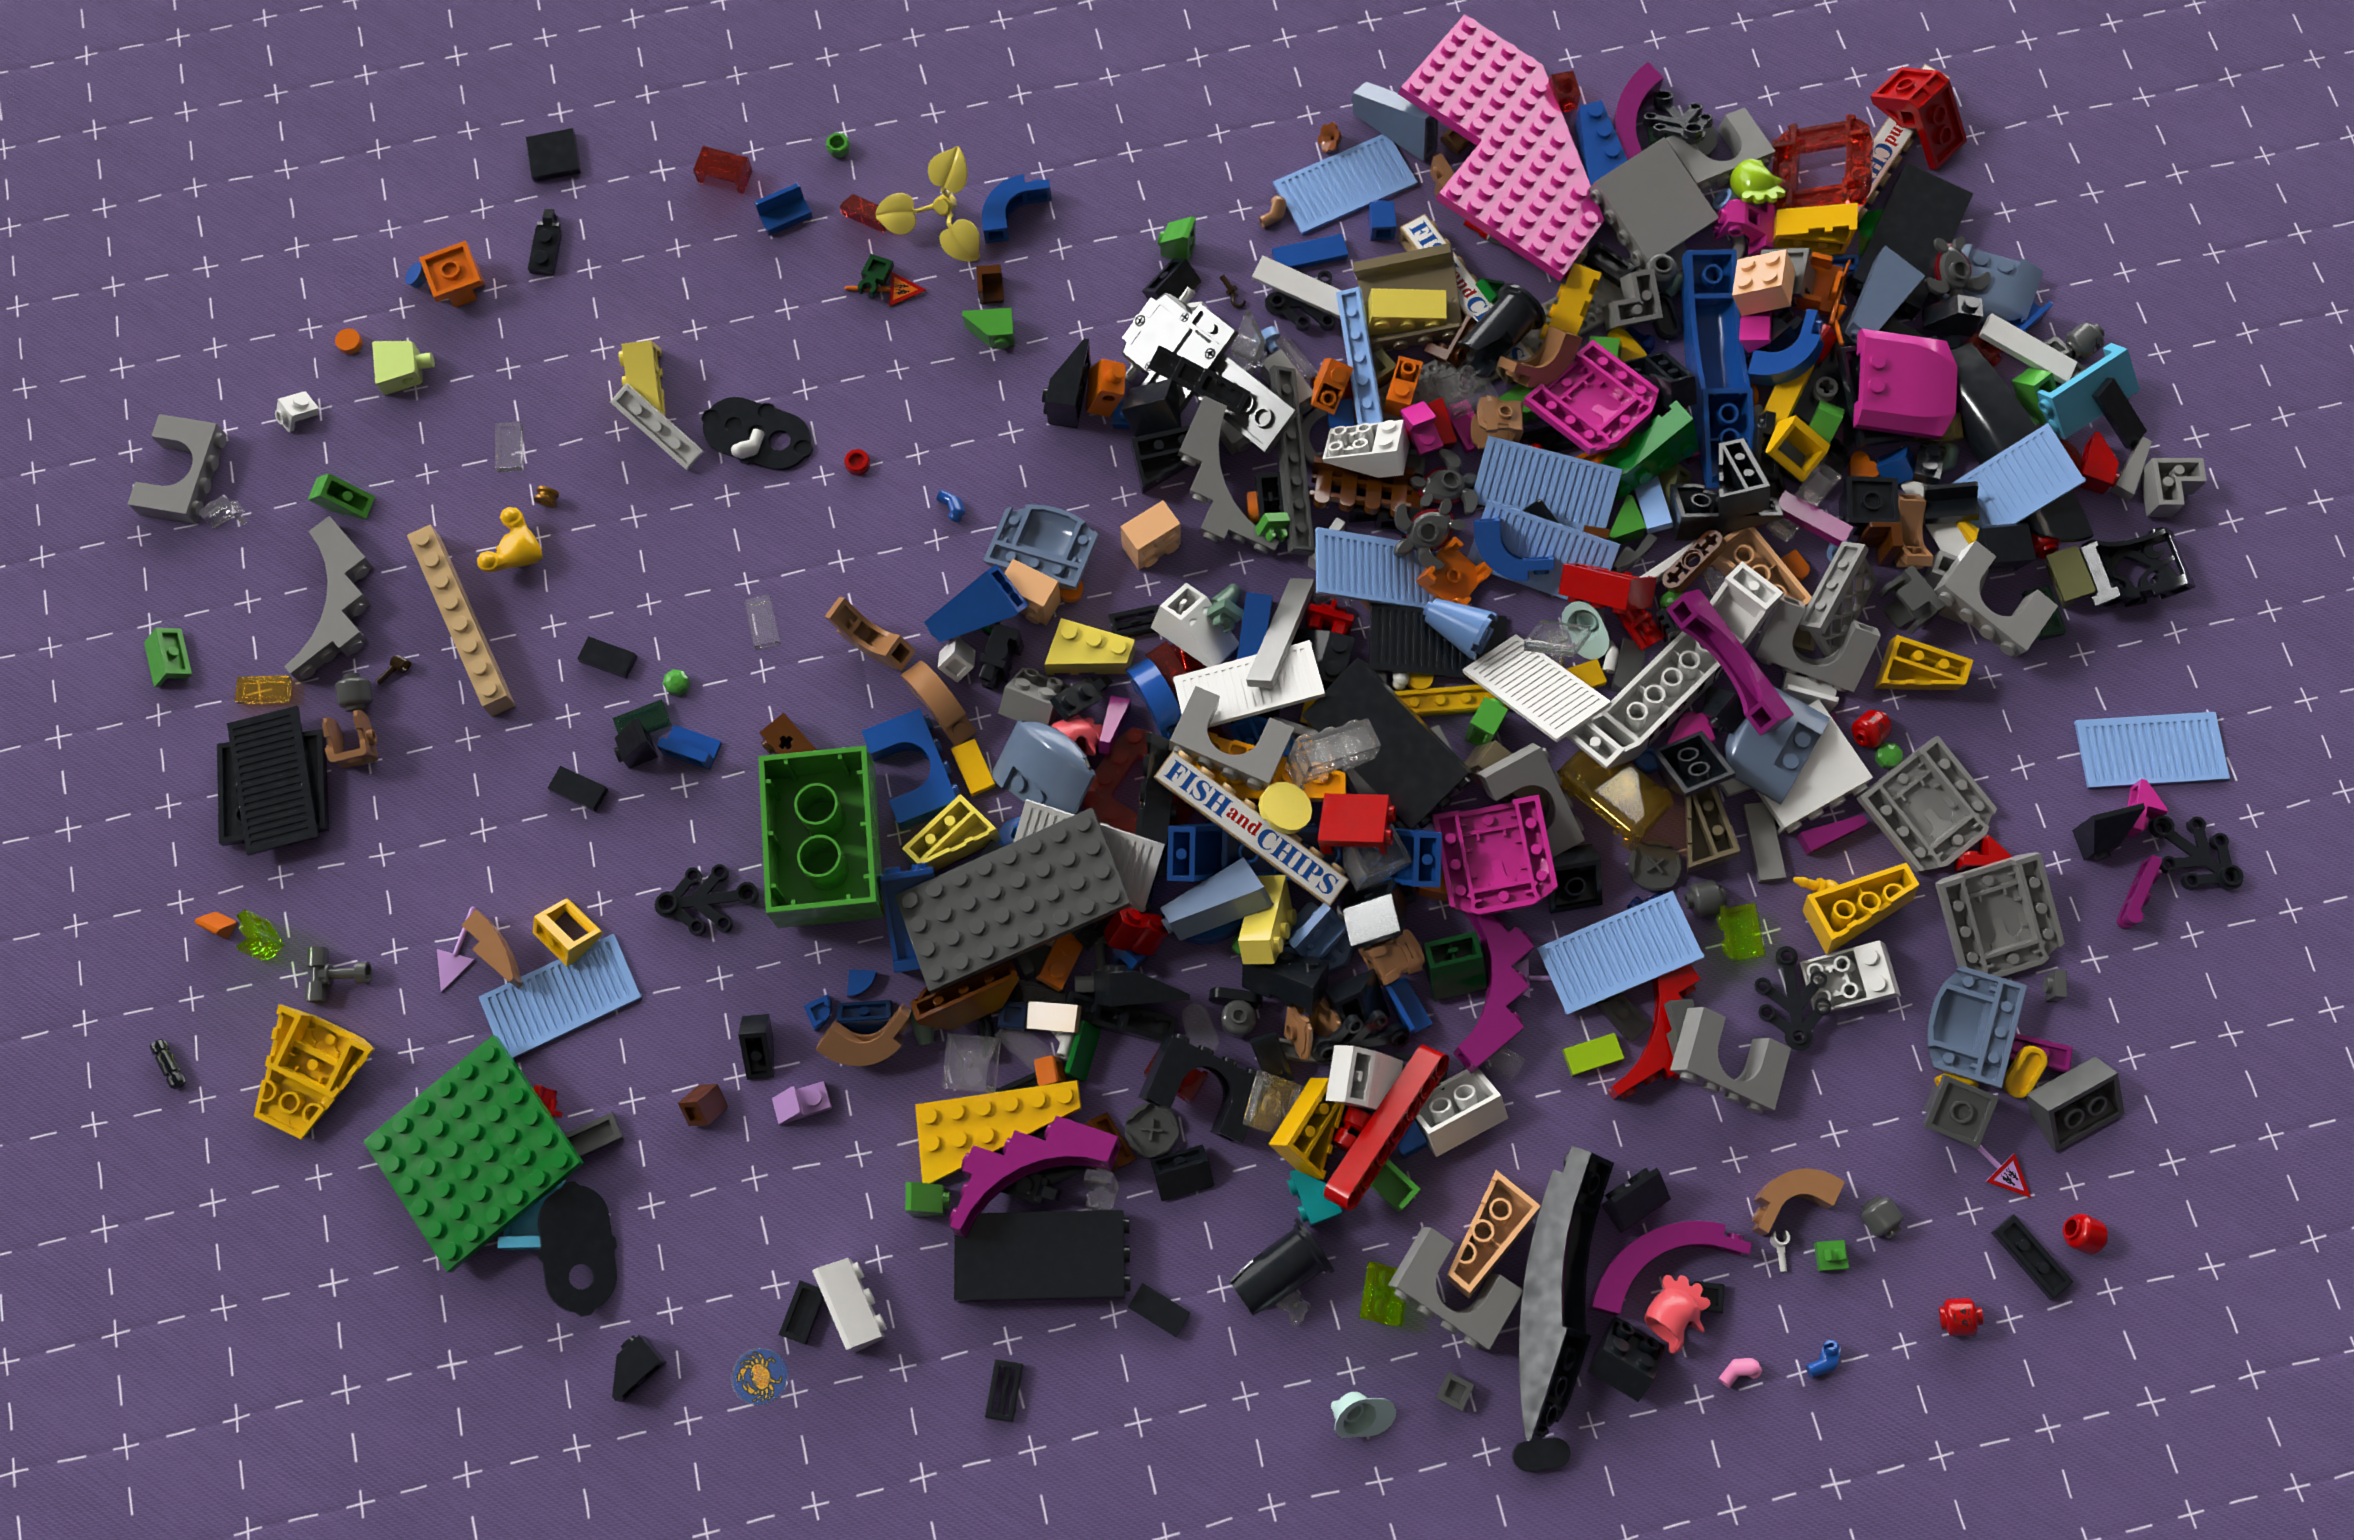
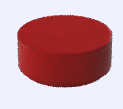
M861 449L849 451L844 458L845 467L852 475H863L870 468L869 456Z

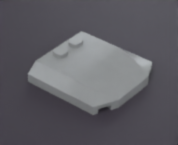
M1939 736L1923 744L1856 798L1914 872L1948 866L1987 834L1990 827L1988 826L1990 819L1997 810L1996 806Z
M2033 852L2017 855L1945 877L1935 883L1957 967L1964 966L2003 977L2044 964L2050 958L2048 956L2057 947H2062L2065 944L2041 853Z

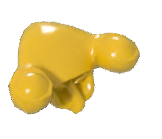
M507 507L502 510L499 518L503 525L510 529V533L503 536L496 547V553L491 551L480 553L477 558V565L483 572L494 573L503 569L531 565L543 559L540 544L527 527L521 511L514 507Z

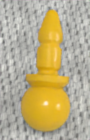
M1793 878L1797 885L1812 890L1813 893L1839 885L1836 881L1830 879Z

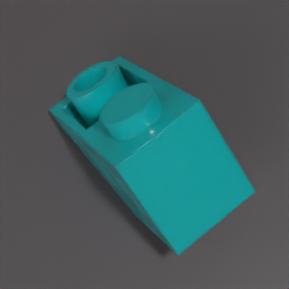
M1297 1170L1290 1171V1179L1286 1182L1291 1195H1297L1301 1205L1297 1207L1303 1223L1307 1221L1309 1227H1312L1342 1214L1340 1206L1324 1198V1190L1327 1183Z

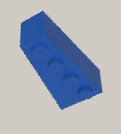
M1599 100L1579 106L1575 119L1577 146L1581 162L1592 186L1595 181L1628 160L1603 101Z

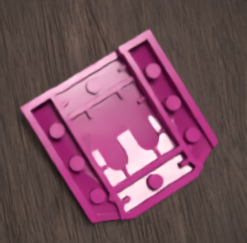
M1869 329L1858 331L1857 356H1860L1859 399L1854 404L1853 428L1937 440L1943 437L1956 414L1958 366L1947 341Z
M1592 340L1576 354L1575 360L1561 376L1545 386L1541 383L1524 397L1523 404L1579 448L1591 455L1616 448L1650 419L1659 389Z
M1539 795L1513 799L1509 803L1463 812L1455 810L1432 815L1435 831L1442 832L1441 863L1450 908L1483 916L1534 906L1558 888Z

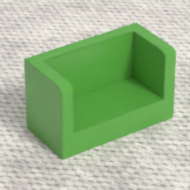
M1389 1159L1370 1186L1398 1213L1420 1191V1188Z

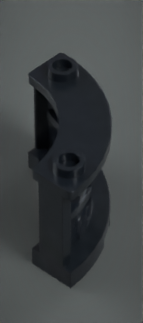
M2159 527L2149 531L2147 535L2124 541L2104 542L2090 540L2081 545L2082 548H2079L2096 589L2097 595L2092 597L2096 607L2114 609L2120 603H2124L2125 607L2146 604V598H2156L2160 595L2161 599H2165L2196 587L2176 542L2175 535L2168 528ZM2162 542H2168L2172 556L2161 562L2157 559L2163 555L2165 548L2156 552L2153 550V546ZM2122 558L2149 568L2140 576L2138 587H2135L2124 576L2115 574L2116 567ZM2173 560H2175L2181 574L2179 576L2173 569L2167 566ZM2155 572L2156 574L2151 579H2154L2156 583L2151 584L2148 581V576Z

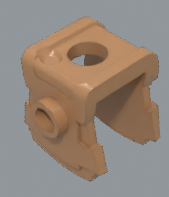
M1490 395L1481 397L1477 406V414H1474L1471 422L1470 432L1473 445H1476L1478 449H1485L1488 435L1519 443L1523 435V402L1515 400L1507 402Z
M361 710L353 711V720L360 741L359 749L344 752L343 731L339 723L331 717L323 718L324 722L321 723L324 737H327L328 745L325 748L327 758L330 762L337 763L342 768L371 763L378 759L375 745L377 744L376 733L372 729L369 717Z
M1403 930V935L1393 940L1387 939L1375 943L1371 947L1358 949L1368 969H1375L1381 985L1392 983L1401 974L1408 972L1409 975L1423 970L1422 964L1425 963L1422 949L1410 930Z
M1322 998L1312 1016L1308 1015V1017L1301 1016L1305 1012V1008L1295 1004L1292 1007L1287 1006L1284 1036L1287 1040L1292 1041L1295 1051L1301 1060H1308L1310 1057L1314 1031L1319 1036L1325 1035L1330 1037L1342 1025L1339 1015L1334 1009H1330L1331 1005L1325 998Z

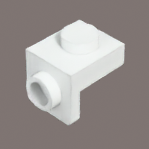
M304 391L278 399L275 417L280 425H283L288 432L294 431L296 421L318 415L319 407Z

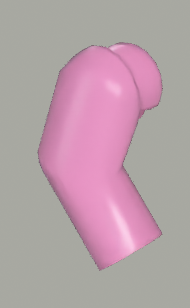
M1752 1358L1734 1359L1718 1380L1730 1388L1739 1376H1748L1752 1379L1758 1378L1762 1373V1368L1759 1366V1362Z

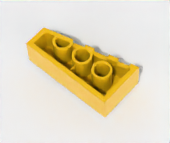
M1904 863L1809 894L1806 897L1802 911L1824 952L1828 955L1913 901L1919 883L1908 864Z

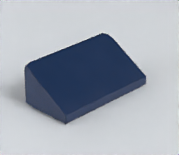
M892 1000L838 1003L836 1021L854 1033L863 1035L873 1034L881 1030L892 1018Z

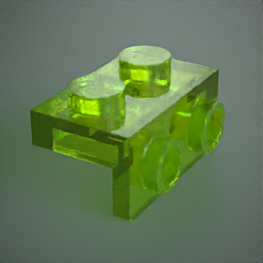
M1749 903L1729 908L1725 905L1720 906L1721 914H1717V922L1720 930H1724L1725 940H1722L1724 955L1728 956L1734 963L1767 957L1757 904Z

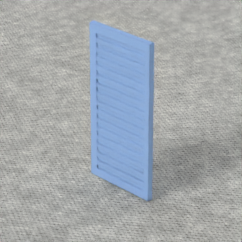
M1382 134L1273 181V186L1279 196L1285 198L1288 212L1300 233L1304 235L1368 207L1370 202L1384 200L1416 186L1418 181L1415 179L1394 142Z
M2047 423L1953 483L1978 482L1979 520L1969 522L1979 529L1980 526L2018 523L2086 482V479L2076 467L2050 424Z
M1488 435L1473 491L1478 496L1477 504L1486 506L1487 501L1491 500L1523 510L1533 502L1541 499L1559 524L1583 531L1584 525L1606 528L1623 469Z
M1491 500L1487 501L1481 518H1501L1503 542L1515 555L1521 557L1554 556V570H1549V574L1535 575L1534 571H1529L1528 581L1509 579L1494 570L1491 574L1566 600L1568 596L1558 594L1563 564L1581 563L1608 568L1611 571L1620 547L1618 543ZM1474 538L1468 559L1477 566L1485 561L1477 549Z
M1321 527L1315 529L1316 594L1414 608H1425L1428 601L1433 602L1436 599L1416 582V579L1425 569L1418 561L1417 551L1413 549L1411 553L1405 556L1394 555V547L1400 540ZM1439 550L1431 552L1432 555L1435 556Z
M2216 712L2087 719L2074 722L2087 789L2132 786L2140 779L2147 780L2150 785L2230 779Z
M1673 891L1537 948L1566 1015L1704 958V954L1701 952Z
M614 933L596 941L576 962L567 967L558 959L522 976V986L519 989L509 982L479 996L493 1034L499 1037L513 1059L642 998V994L638 990Z

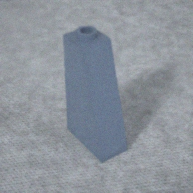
M1365 82L1353 92V114L1420 160H1426L1437 150V119L1398 95L1397 92L1369 82Z
M1885 245L1872 264L1845 334L1857 344L1858 331L1861 329L1879 331L1914 291L1925 275Z
M1243 857L1162 906L1160 909L1166 918L1161 921L1168 933L1175 932L1181 941L1270 908L1274 904L1265 887Z

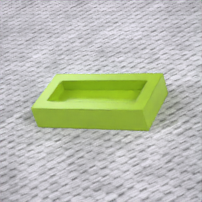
M1615 1033L1562 1050L1571 1077L1624 1059Z

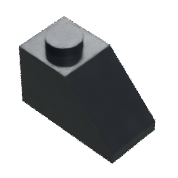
M1957 294L1927 306L1922 311L1923 329L1972 337L1983 318L1982 298Z
M1709 686L1706 689L1702 713L1709 719V726L1717 732L1733 733L1746 718L1739 695L1735 692Z
M639 718L633 719L615 737L618 746L614 748L616 757L619 762H624L629 769L659 757L650 733Z
M770 1015L742 1016L738 1036L747 1080L773 1078L775 1075L774 1041Z
M633 1335L621 1345L623 1350L616 1356L612 1398L615 1401L623 1402L666 1363V1360L646 1336L638 1335L635 1337Z

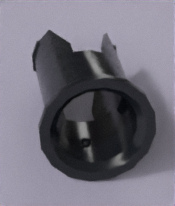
M1512 283L1504 284L1499 289L1498 301L1455 346L1458 348L1464 345L1476 351L1469 371L1480 378H1488L1497 368L1500 356L1507 357L1531 329H1540L1546 323V314L1539 301L1521 286Z
M1298 1217L1294 1219L1296 1224L1293 1230L1263 1250L1230 1280V1283L1252 1315L1280 1302L1322 1271H1329L1331 1274L1335 1272L1323 1251Z

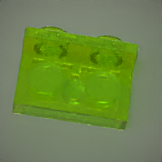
M246 909L236 915L241 923L239 929L247 937V939L236 946L238 951L263 961L274 957L278 950L285 946L268 919Z
M1368 1261L1359 1319L1381 1325L1402 1327L1406 1303L1394 1295L1396 1290L1388 1286L1398 1268Z

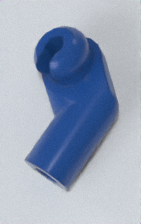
M941 489L936 500L949 507L950 513L948 518L951 521L960 522L965 514L962 500Z
M1835 1340L1825 1341L1819 1360L1806 1364V1370L1810 1378L1836 1369L1841 1349Z

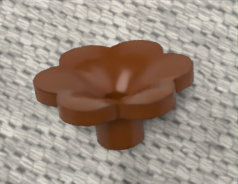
M1330 122L1329 124L1322 125L1321 134L1318 136V143L1321 145L1323 152L1335 151L1338 148V144L1342 141V136L1337 124Z

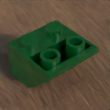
M1476 931L1423 943L1421 949L1425 959L1424 966L1434 1002L1487 989L1484 959Z

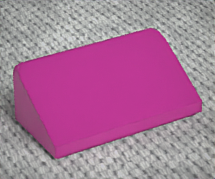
M1771 311L1745 316L1740 315L1739 341L1748 353L1771 343Z

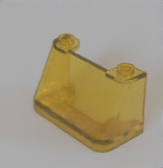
M1579 749L1557 771L1562 780L1561 790H1570L1568 795L1571 798L1576 795L1615 828L1613 831L1615 835L1621 833L1624 838L1621 845L1630 853L1674 804L1672 800L1673 795L1668 789L1659 787L1630 762L1606 770L1582 749Z

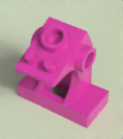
M1741 199L1729 200L1725 207L1719 210L1717 215L1719 218L1715 221V226L1712 229V232L1715 233V240L1728 234L1732 237H1739L1742 234L1749 237L1748 255L1752 257L1761 255V250L1773 249L1775 206L1767 202L1756 208L1743 202Z

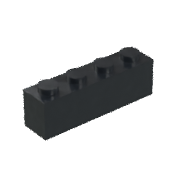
M1147 732L1148 753L1144 755L1143 760L1144 781L1141 782L1140 787L1141 806L1138 807L1135 835L1165 844L1162 853H1167L1168 826H1171V819L1176 820L1178 804L1173 803L1174 793L1153 777L1172 751L1169 750L1170 740Z

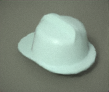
M1580 601L1566 606L1562 612V623L1576 652L1582 657L1591 660L1599 659L1606 654L1609 649L1610 638L1604 624L1605 618L1600 608H1595L1590 603Z
M1359 1392L1347 1393L1339 1400L1331 1403V1409L1336 1420L1335 1432L1341 1438L1378 1435L1386 1431L1396 1417V1408L1391 1401L1383 1398H1367Z

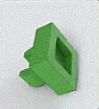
M1287 512L1265 513L1255 527L1258 537L1266 536L1267 541L1272 542L1278 536L1280 542H1283L1288 535L1285 528L1290 522V518Z
M1844 1240L1814 1243L1818 1272L1849 1269Z

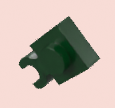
M870 254L861 272L863 280L858 284L859 294H863L866 288H871L869 293L871 298H874L878 293L877 285L885 286L894 268L893 261Z

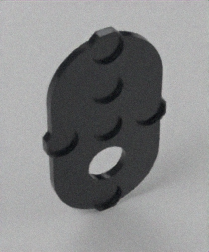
M742 397L725 398L715 403L710 409L705 410L701 417L703 433L708 444L714 450L734 457L731 453L732 446L749 440L753 429H759L765 433L756 455L741 459L737 458L740 463L746 465L755 464L776 471L787 470L797 466L805 458L810 457L813 451L811 434L805 422L798 416L776 409L773 404L767 402L761 404ZM779 432L786 433L790 436V444L783 450H775L769 444L772 435Z
M575 1181L566 1182L561 1188L550 1194L540 1208L538 1215L540 1247L537 1252L538 1259L543 1264L545 1286L549 1297L563 1310L583 1317L592 1315L595 1309L602 1306L610 1298L615 1289L617 1269L614 1251L617 1247L616 1238L612 1235L609 1210L603 1198L593 1189L579 1185ZM579 1264L588 1266L593 1274L591 1285L585 1289L573 1287L569 1280L571 1269Z

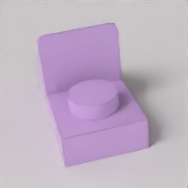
M824 1081L799 1089L792 1086L772 1098L779 1125L832 1109L827 1086Z

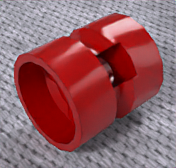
M1348 1106L1341 1120L1344 1125L1343 1127H1338L1331 1142L1348 1153L1357 1139L1356 1136L1349 1134L1350 1131L1360 1135L1372 1115L1358 1108Z

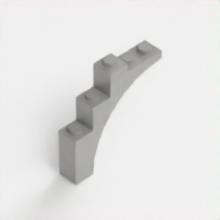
M1203 396L1178 452V456L1182 457L1181 461L1190 466L1200 465L1188 494L1193 495L1192 499L1204 505L1207 502L1211 503L1199 532L1204 533L1203 538L1217 543L1218 540L1222 542L1228 533L1231 535L1230 539L1235 542L1244 544L1246 541L1254 545L1253 549L1262 554L1273 553L1279 541L1274 538L1272 542H1268L1266 536L1258 537L1255 530L1256 526L1246 518L1236 505L1224 481L1220 466L1219 437L1221 423L1227 406Z
M330 516L309 531L319 546L324 559L328 582L323 613L312 637L302 650L284 666L299 682L310 678L319 667L332 661L340 651L349 657L351 654L359 652L364 644L368 642L367 638L351 619L364 613L366 608L371 605L354 582L364 578L374 566Z

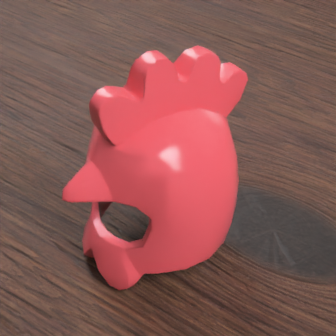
M1076 715L1067 721H1064V719L1057 721L1051 725L1072 739L1085 755H1096L1095 747L1099 745L1103 725L1094 724V719L1089 717L1081 718L1080 715Z
M1666 1275L1662 1280L1664 1290L1649 1305L1644 1321L1657 1336L1669 1343L1670 1353L1675 1354L1683 1348L1686 1326L1704 1333L1705 1330L1700 1321L1701 1311L1706 1310L1710 1306V1300L1701 1297L1703 1291L1701 1284L1695 1283L1690 1286L1686 1276L1680 1275L1675 1281L1672 1276Z

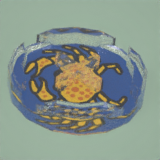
M757 1347L747 1350L737 1358L731 1371L730 1380L732 1389L740 1400L750 1405L763 1406L771 1404L782 1395L787 1387L789 1374L787 1364L780 1354L772 1349Z

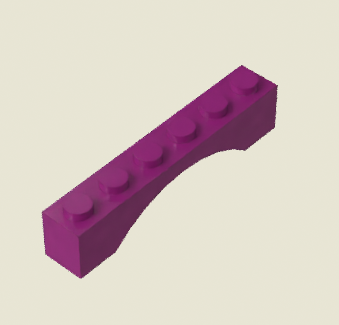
M1700 589L1683 593L1666 609L1679 628L1700 643L1723 667L1738 692L1744 715L1760 736L1778 729L1794 715Z

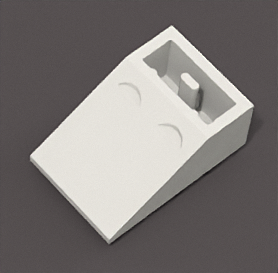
M1387 420L1380 423H1363L1355 426L1330 428L1323 462L1377 478L1403 475L1410 445L1404 421Z
M1187 583L1160 605L1151 626L1161 636L1207 667L1221 664L1239 647V642L1231 631L1224 633V627L1222 625L1215 627L1213 620L1207 616L1208 607L1212 606L1208 597Z
M1880 940L1800 962L1806 986L1810 983L1811 974L1815 971H1822L1827 976L1826 986L1819 989L1810 1000L1813 1011L1815 1010V1001L1819 998L1828 999L1831 1002V1011L1901 996L1886 944ZM1817 975L1813 981L1816 984H1822L1824 978ZM1820 1002L1817 1008L1820 1011H1826L1828 1005L1825 1002Z
M1334 1045L1326 1101L1376 1111L1401 1074L1403 1061L1374 1050L1356 1046Z

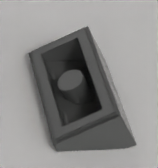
M1623 638L1620 643L1619 658L1616 671L1613 674L1610 691L1620 693L1642 670L1646 649L1641 651L1637 644L1629 639Z

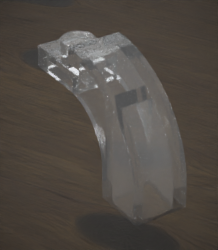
M1821 461L1794 495L1818 508L1842 476ZM1785 518L1769 522L1766 526L1777 538L1783 539L1785 542L1792 539L1802 528Z

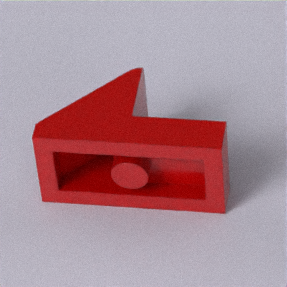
M1986 835L1979 841V852H1964L1962 856L1954 861L1955 872H1965L2013 856L1991 836Z

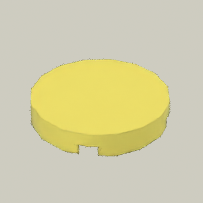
M1276 782L1269 785L1260 796L1258 805L1260 815L1264 821L1265 819L1270 824L1269 827L1274 831L1283 834H1295L1303 829L1311 819V802L1305 792L1294 784Z

